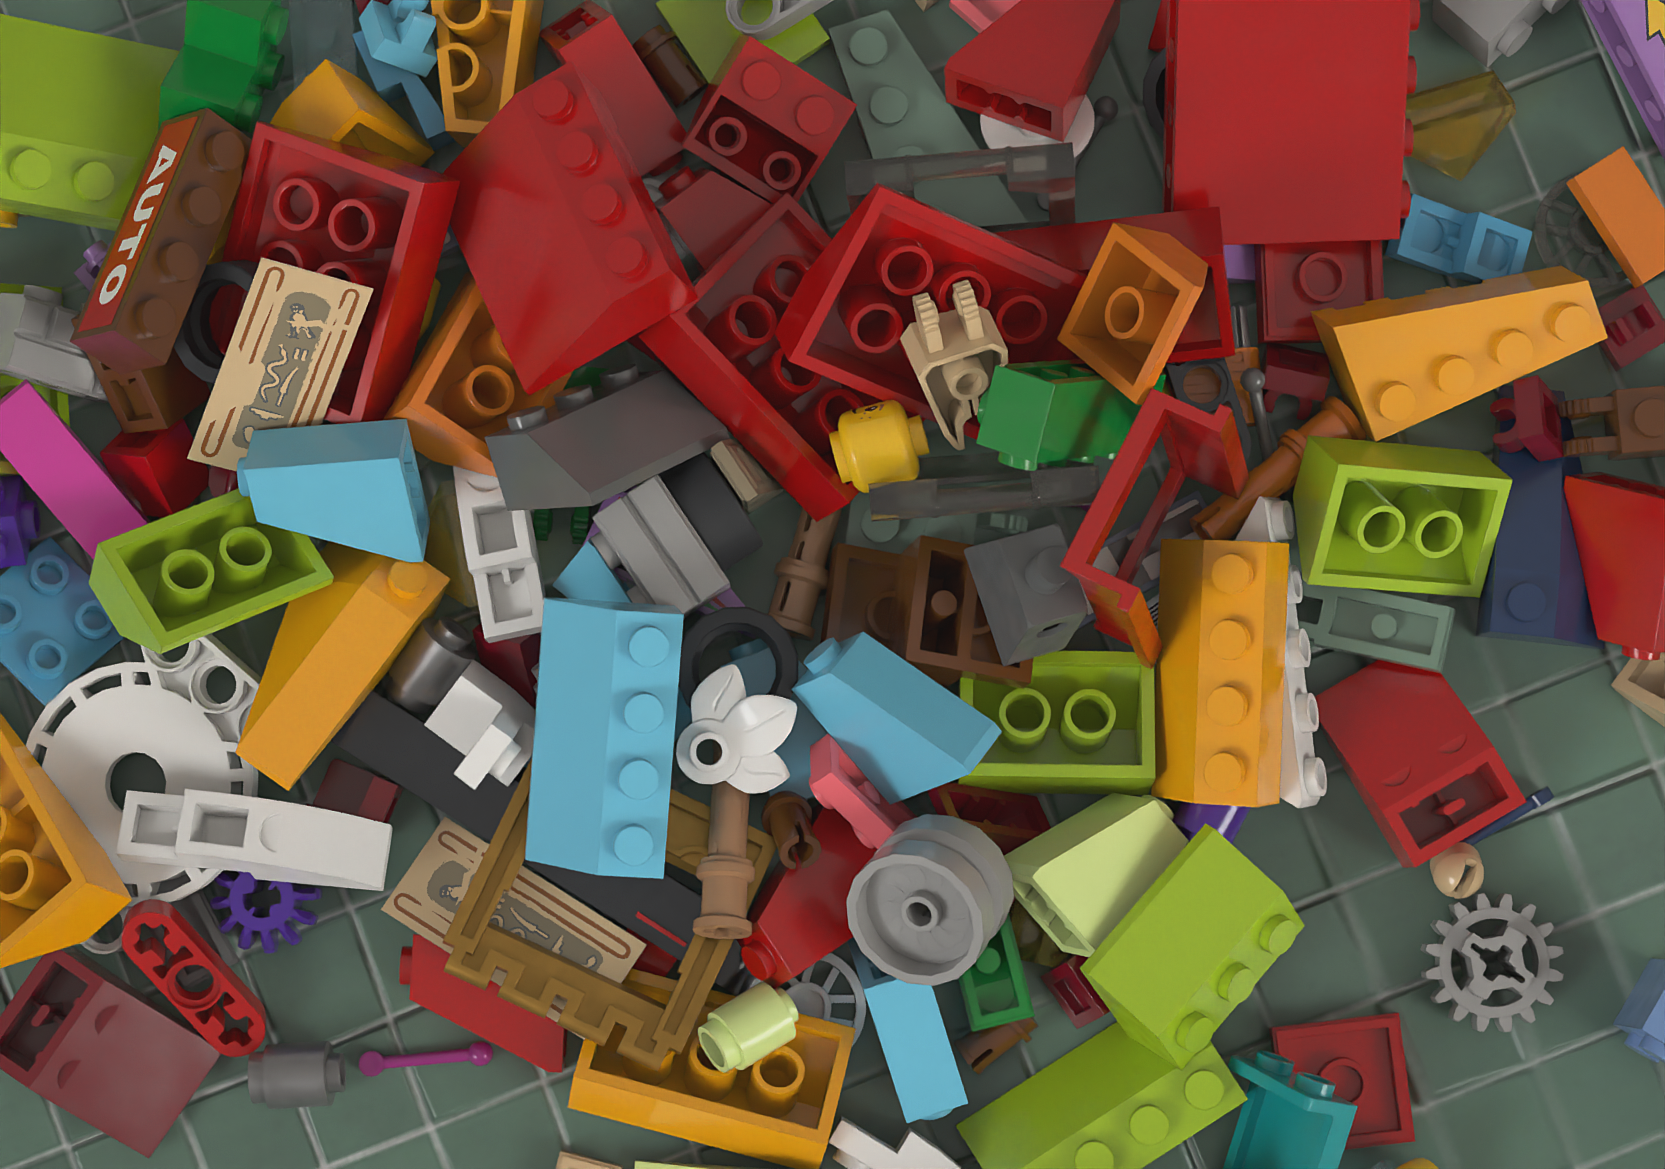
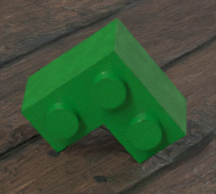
M187 0L184 44L160 87L158 131L162 121L209 108L240 132H253L262 110V94L265 89L270 91L276 89L284 68L285 55L277 53V46L280 44L286 31L289 9L281 7L282 0Z

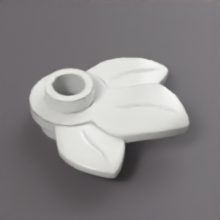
M731 664L719 668L701 682L692 695V724L683 730L676 745V758L680 769L688 778L700 784L712 785L727 781L745 793H763L774 789L790 777L787 766L774 750L784 742L792 730L797 712L796 703L774 695L746 697L743 678L737 666ZM705 739L716 740L722 749L720 759L711 765L701 763L696 756L698 744Z

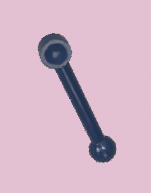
M1548 786L1536 791L1526 798V803L1460 842L1472 846L1531 810L1547 803L1554 798L1553 793Z

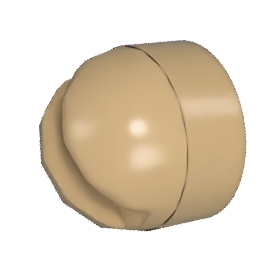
M1458 842L1430 860V870L1434 883L1443 894L1455 899H1463L1474 895L1481 888L1484 879V867L1478 851L1472 845ZM1465 864L1471 866L1465 876L1462 877Z

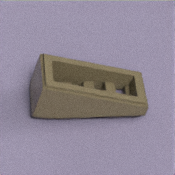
M736 438L721 440L711 447V462L748 515L784 491L779 482Z

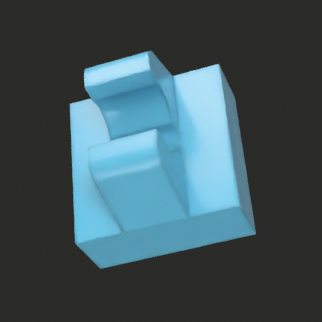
M370 0L360 15L359 21L371 57L426 77L438 60L431 34L436 26V19L434 16L422 12L429 0H392L388 5Z

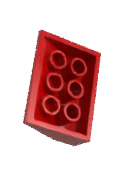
M572 61L516 93L442 173L443 175L460 180L449 223L522 387L528 395L534 394L698 299L696 291L601 92Z
M256 122L221 262L249 260L260 263L262 257L373 288L372 295L323 419L335 424L382 421L410 372L460 180L398 158L267 122ZM235 284L222 286L212 301L209 316L212 338L224 355H226L248 295L245 289Z
M877 182L805 273L774 333L789 362L880 400H895L903 406L904 410L938 423L900 340V337L910 323L917 322L912 301L913 296L927 292L930 299L934 301L938 314L956 309L952 297L953 284L968 280L973 289L977 305L989 310L1008 349V364L1069 360L1073 352L1057 338L1088 275ZM970 405L972 417L964 423L963 434L977 440L981 425Z
M786 192L692 282L698 299L649 326L638 337L707 409L726 426L731 434L803 509L818 522L849 504L860 492L852 481L842 483L833 455L829 433L838 431L839 418L846 411L883 402V400L789 362L774 333L803 276L832 240L793 197ZM905 410L908 418L918 416ZM921 417L923 423L926 418Z

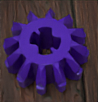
M237 871L240 874L238 877L230 873L221 872L214 879L219 885L231 890L229 897L219 896L210 900L211 908H231L233 913L222 920L218 928L221 933L226 934L243 925L244 928L238 939V947L243 950L250 949L260 933L264 952L267 954L277 952L279 946L278 930L288 943L297 945L302 941V937L293 921L296 919L307 925H315L318 921V915L301 907L303 900L321 899V888L302 889L300 883L271 881L269 890L280 891L281 903L270 906V916L265 917L261 915L264 907H254L252 902L253 893L263 891V881L265 880L255 879L250 872Z

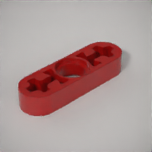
M148 899L135 904L125 916L122 931V946L129 958L216 1051L229 1057H242L254 1052L261 1045L265 1037L266 1012L261 1001L171 904L158 899ZM144 922L152 929L161 924L165 926L163 941L173 955L164 966L161 965L165 963L166 949L154 937H149L144 941L140 939L141 924ZM200 965L211 972L214 980L207 989L200 992H190L178 984L176 975L185 966ZM223 992H227L224 994L223 1008L232 1018L239 1020L245 1016L249 1017L247 1032L243 1033L236 1027L229 1031L224 1030L225 1014L216 1004Z

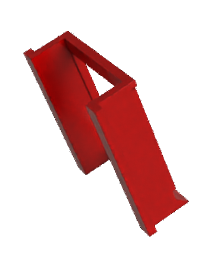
M1153 388L1150 389L1060 564V567L1079 579L1097 619L1093 626L1094 629L1133 646L1140 664L1150 669L1153 668L1163 645L1140 588L1132 585V582L1186 477L1237 500L1249 479L1231 408L1219 404L1215 414L1212 415ZM1161 434L1171 468L1115 576H1112L1092 565Z

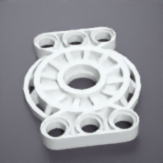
M212 634L189 642L186 655L179 661L170 662L162 654H158L141 645L145 662H123L97 668L69 683L46 705L30 731L26 747L36 760L38 759L41 746L47 748L42 764L43 770L104 849L133 899L119 912L123 924L126 914L135 904L148 899H158L167 903L181 900L210 884L223 870L121 860L116 854L123 810L113 800L110 789L111 774L116 763L126 755L136 752L145 753L156 759L164 771L166 779L165 794L184 796L185 789L241 795V784L243 782V796L257 797L258 769L241 757L242 768H240L238 755L235 754L262 678ZM224 666L235 676L236 691L230 700L219 704L208 695L206 681L210 672L217 667ZM139 672H148L151 685H145ZM121 674L122 686L105 689L95 695L86 689L104 678ZM73 700L77 707L62 720L55 733L48 731L58 713ZM185 874L191 879L190 882L171 892L157 895L162 881L179 878ZM131 884H137L138 896H134ZM96 933L85 942L80 943L84 948L97 954H110L124 950L122 946V933L112 943L101 940Z

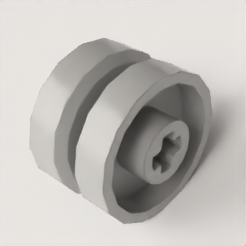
M931 814L905 821L883 842L874 856L853 879L846 900L849 929L861 952L882 972L910 984L935 986L958 979L977 961L987 947L988 941L995 936L1006 921L1014 899L1012 872L1000 848L980 828L954 816Z

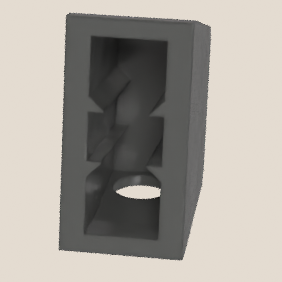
M1057 523L968 547L964 550L1003 667L1064 649L1088 613L1087 602L1079 579L1060 567L1068 547L1062 530Z

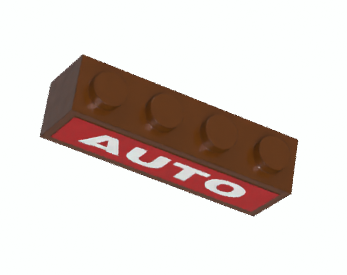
M209 108L162 121L71 336L70 342L120 375L166 364L243 177L252 140Z

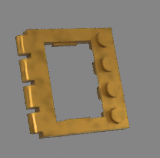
M531 758L443 939L444 944L454 948L443 971L485 991L497 968L507 973L497 997L544 1019L555 996L567 1001L557 1025L603 1047L614 1024L626 1029L616 1053L658 1072L668 1050L679 1055L681 1054L734 939H715L695 934L677 971L681 976L675 989L669 996L667 1005L491 923L490 920L496 912L497 905L504 891L509 893L525 859ZM671 788L665 861L696 875L697 865L700 864V860L708 857L711 807ZM748 825L746 859L752 861V867L755 868V881L748 884L746 913L777 848L773 836Z

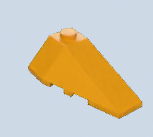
M325 59L312 73L306 76L302 83L281 103L270 124L398 158L419 166L423 165L435 153L431 146L367 83L328 59ZM241 182L207 265L222 261Z
M328 542L319 554L333 574V582L328 586L288 602L235 754L287 791L292 788L389 671L421 622L426 618H433L450 578L426 561L410 563L339 543Z
M0 713V968L85 942L133 899L104 849Z

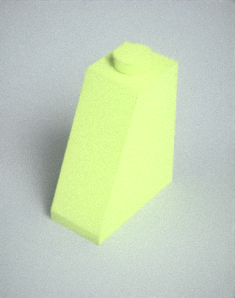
M1111 793L1004 855V858L1012 872L1014 896L1063 952L1090 957L1189 841L1173 823L1174 814L1171 809L1159 799L1146 794L1136 797Z

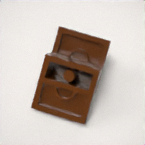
M920 535L900 554L839 542L832 548L820 644L829 638H834L839 643L861 632H865L946 689L961 677L1017 688H1025L1031 683L1034 658L1003 667L964 553L966 548L975 545Z

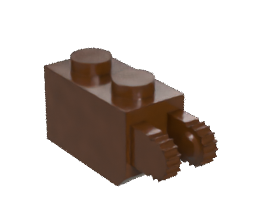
M1665 386L1616 389L1604 397L1573 399L1558 403L1560 418L1578 420L1586 419L1590 416L1604 415L1606 437L1592 438L1591 436H1580L1571 438L1570 441L1563 442L1564 457L1608 454V460L1612 461L1665 457Z

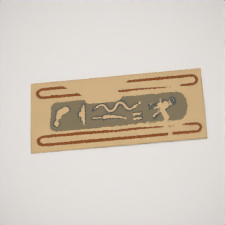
M261 257L187 459L237 471L239 458L247 456L254 430L321 425L372 295L373 288Z
M444 817L381 910L451 954L454 948L444 944L443 939L489 844L447 817ZM521 866L509 893L504 891L497 905L496 912L490 920L495 925L619 983L623 982L646 947V944L524 866ZM496 968L491 981L502 986L507 973ZM555 996L546 1016L558 1022L567 1001ZM574 1033L575 1035L579 1036V1037L582 1038L583 1040L585 1039L584 1037H582V1036H580V1035Z

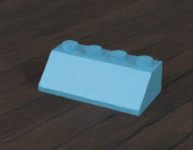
M544 597L525 860L594 875L663 879L684 614L675 605Z

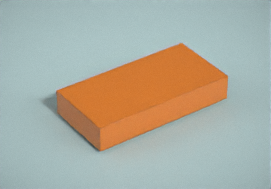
M1624 146L1566 182L1635 289L1665 270V209Z

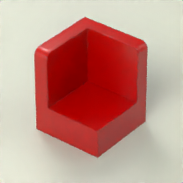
M180 419L168 429L124 434L122 430L99 452L112 479L146 516L166 517L182 511L209 485V470L206 464L187 459L194 439L184 419Z

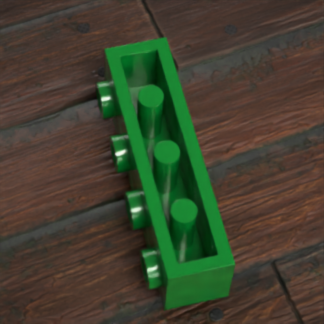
M1082 359L995 365L991 385L984 392L978 406L977 419L981 426L976 444L1000 451L998 456L1000 463L1030 471L1037 470L1039 463L1065 467L1068 459L1083 463H1094L1095 456L1115 459L1142 405L1132 402ZM1160 374L1153 389L1162 392L1166 374Z

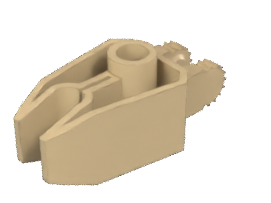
M968 280L953 284L952 297L956 309L938 314L936 305L930 299L927 292L913 296L912 301L917 322L910 323L900 337L944 437L958 451L965 449L963 425L966 420L972 417L970 405L976 416L980 400L984 392L991 385L995 365L1008 364V349L989 310L977 305L973 289Z

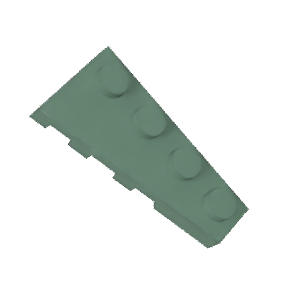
M888 9L828 29V36L849 97L852 102L857 104L854 111L880 184L991 233L1029 228L1030 224L951 104L946 103L945 95Z

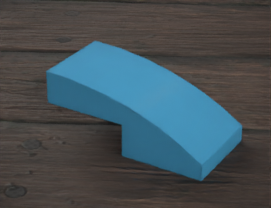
M363 30L352 34L380 97L389 104L404 96H408L433 151L456 142L445 131L444 115L419 77L413 72L372 58Z
M1410 194V213L1408 218L1400 219V238L1390 239L1385 256L1432 272L1474 284H1481L1482 280L1522 273L1533 231L1482 212L1464 213L1419 195Z

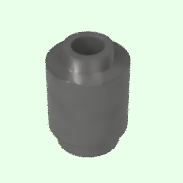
M445 616L439 620L432 618L424 619L389 669L390 677L385 682V688L388 693L402 706L419 714L427 713L431 706H438L476 657L475 650L470 644L472 636L469 631L457 621Z
M330 1041L267 1044L264 1051L251 1052L249 1055L248 1088L253 1104L266 1103L269 1109L332 1106L335 1092L345 1091L346 1065L343 1053H333Z

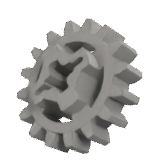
M1485 893L1472 895V910L1470 911L1460 902L1449 904L1450 914L1454 920L1450 924L1440 920H1433L1430 926L1440 935V939L1437 944L1426 943L1421 946V951L1435 957V965L1421 971L1422 978L1438 979L1440 987L1431 994V1000L1434 1003L1451 1000L1453 1005L1449 1010L1448 1018L1455 1022L1461 1021L1468 1013H1471L1472 1029L1484 1032L1490 1018H1493L1499 1031L1510 1032L1512 1029V1015L1514 1014L1526 1023L1531 1024L1536 1019L1530 1005L1534 1001L1551 1005L1554 999L1544 989L1547 981H1562L1564 975L1555 969L1549 968V959L1564 954L1563 947L1546 945L1544 938L1555 928L1551 922H1541L1534 925L1531 920L1536 906L1531 903H1524L1515 912L1512 911V895L1505 893L1498 895L1494 907H1490ZM1485 919L1503 920L1500 926L1497 925L1491 935L1479 937L1466 929L1470 925ZM1526 941L1532 953V972L1525 968L1522 947ZM1471 948L1494 952L1500 949L1497 960L1504 966L1503 970L1512 975V977L1494 973H1487L1483 976L1487 965L1479 958L1480 954ZM1452 952L1459 956L1463 974L1457 984L1451 970ZM1505 988L1517 995L1512 1000L1500 1005H1481L1484 999L1487 1000L1493 990Z

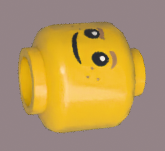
M886 400L846 411L839 418L838 431L829 433L833 455L842 483L852 481L854 486L863 493H872L912 482L917 478L920 471L918 456L930 453L921 416L908 418L903 406L895 400Z

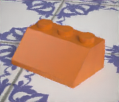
M470 270L462 278L383 420L407 419L413 448L430 460L497 477L485 437L508 427L509 424L506 417L514 412L542 405L545 409L554 406L553 396L563 391L572 372L534 394L528 395L522 387Z

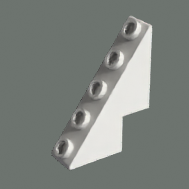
M1259 496L1235 541L1288 543V539H1292L1295 532L1294 516L1290 503L1278 498ZM1289 554L1280 798L1297 808L1316 805L1320 796L1326 794L1327 777L1322 759L1320 757L1315 758L1312 732L1318 729L1319 713L1314 695L1307 693L1304 667H1309L1311 650L1306 631L1299 629L1296 603L1302 601L1303 586L1299 569L1296 565H1291Z

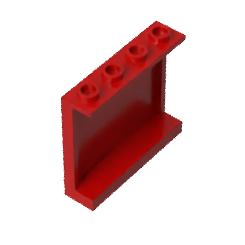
M1167 0L1162 213L1219 206L1224 245L1399 239L1400 219L1408 218L1411 206L1410 187L1408 181L1402 180L1403 157H1410L1412 155L1414 145L1412 121L1410 118H1405L1406 96L1407 94H1414L1417 84L1416 61L1413 55H1409L1410 31H1417L1419 27V0Z

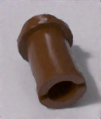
M661 24L641 36L632 47L642 63L669 95L674 106L678 109L700 94L708 86V82L705 78L701 77L674 41L677 38L673 30L666 32Z
M780 791L773 794L766 801L761 813L762 826L768 835L774 837L780 860L786 867L796 869V860L792 853L796 852L802 869L807 868L817 861L821 853L820 842L810 824L812 819L811 806L804 797L794 792Z
M1031 1017L974 1032L970 1030L953 1043L969 1065L972 1064V1069L980 1075L984 1071L983 1069L1023 1039L1026 1043L1032 1040L1030 1033L1039 1026L1035 1019Z

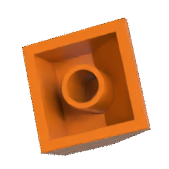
M1113 222L1057 339L1132 402L1143 405L1150 389L1154 388L1204 288L1208 264L1168 233Z

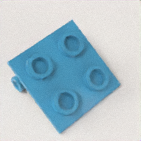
M50 536L28 553L27 565L12 566L0 576V662L44 706L53 700L69 683L75 681L125 639V637L119 635L89 585L90 576Z

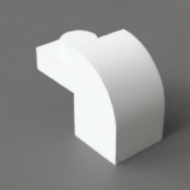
M473 659L424 724L466 756L454 772V775L474 790L487 773H490L508 787L532 756L535 710L513 688Z

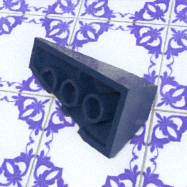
M1500 386L1498 389V400L1503 398L1515 400L1514 386ZM1551 390L1558 398V403L1566 401L1564 391ZM1562 417L1560 418L1563 444V442L1570 441L1575 436L1571 420ZM1496 419L1494 434L1511 430L1515 425L1516 419H1509L1507 421H1498ZM1493 443L1492 462L1513 481L1479 598L1476 636L1604 649L1605 641L1597 637L1564 492L1565 476L1583 474L1580 457H1561L1539 462L1526 447L1514 453L1502 452Z

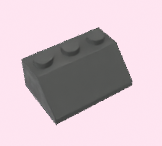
M627 364L599 374L601 384L591 388L590 384L556 393L553 396L556 404L547 409L542 405L534 406L508 415L506 418L509 426L486 436L485 440L507 511L594 506L711 449L712 446L721 440L730 439L727 428L667 371L638 372L636 364Z

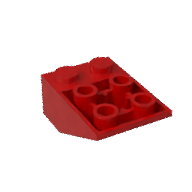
M1376 660L1315 696L1320 729L1403 868H1416L1527 802L1495 747L1441 673Z

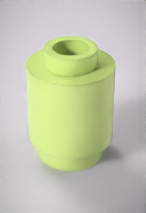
M760 982L710 1012L707 1016V1023L700 1026L697 1033L700 1044L709 1060L718 1070L726 1073L734 1067L738 1070H744L794 1039L796 1036L794 1023L798 1021L799 1016L794 1002L785 990L780 987L773 989L768 984Z

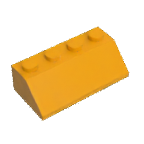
M1161 538L1158 634L1163 648L1156 660V778L1151 788V796L1189 803L1261 807L1279 803L1289 543Z
M631 968L621 984L667 1005L669 996L675 989L678 981ZM710 990L681 1054L679 1055L668 1050L658 1072L616 1053L626 1029L614 1024L604 1047L585 1038L573 1075L567 1108L795 1169H819L828 1145L856 1028L798 1013L799 1019L794 1023L796 1029L794 1039L744 1070H738L734 1067L728 1072L723 1073L712 1064L705 1054L697 1031L700 1026L707 1023V1016L710 1012L737 996Z

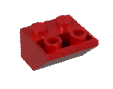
M739 35L708 85L681 146L772 204L786 192L798 202L854 112L857 104L753 37Z

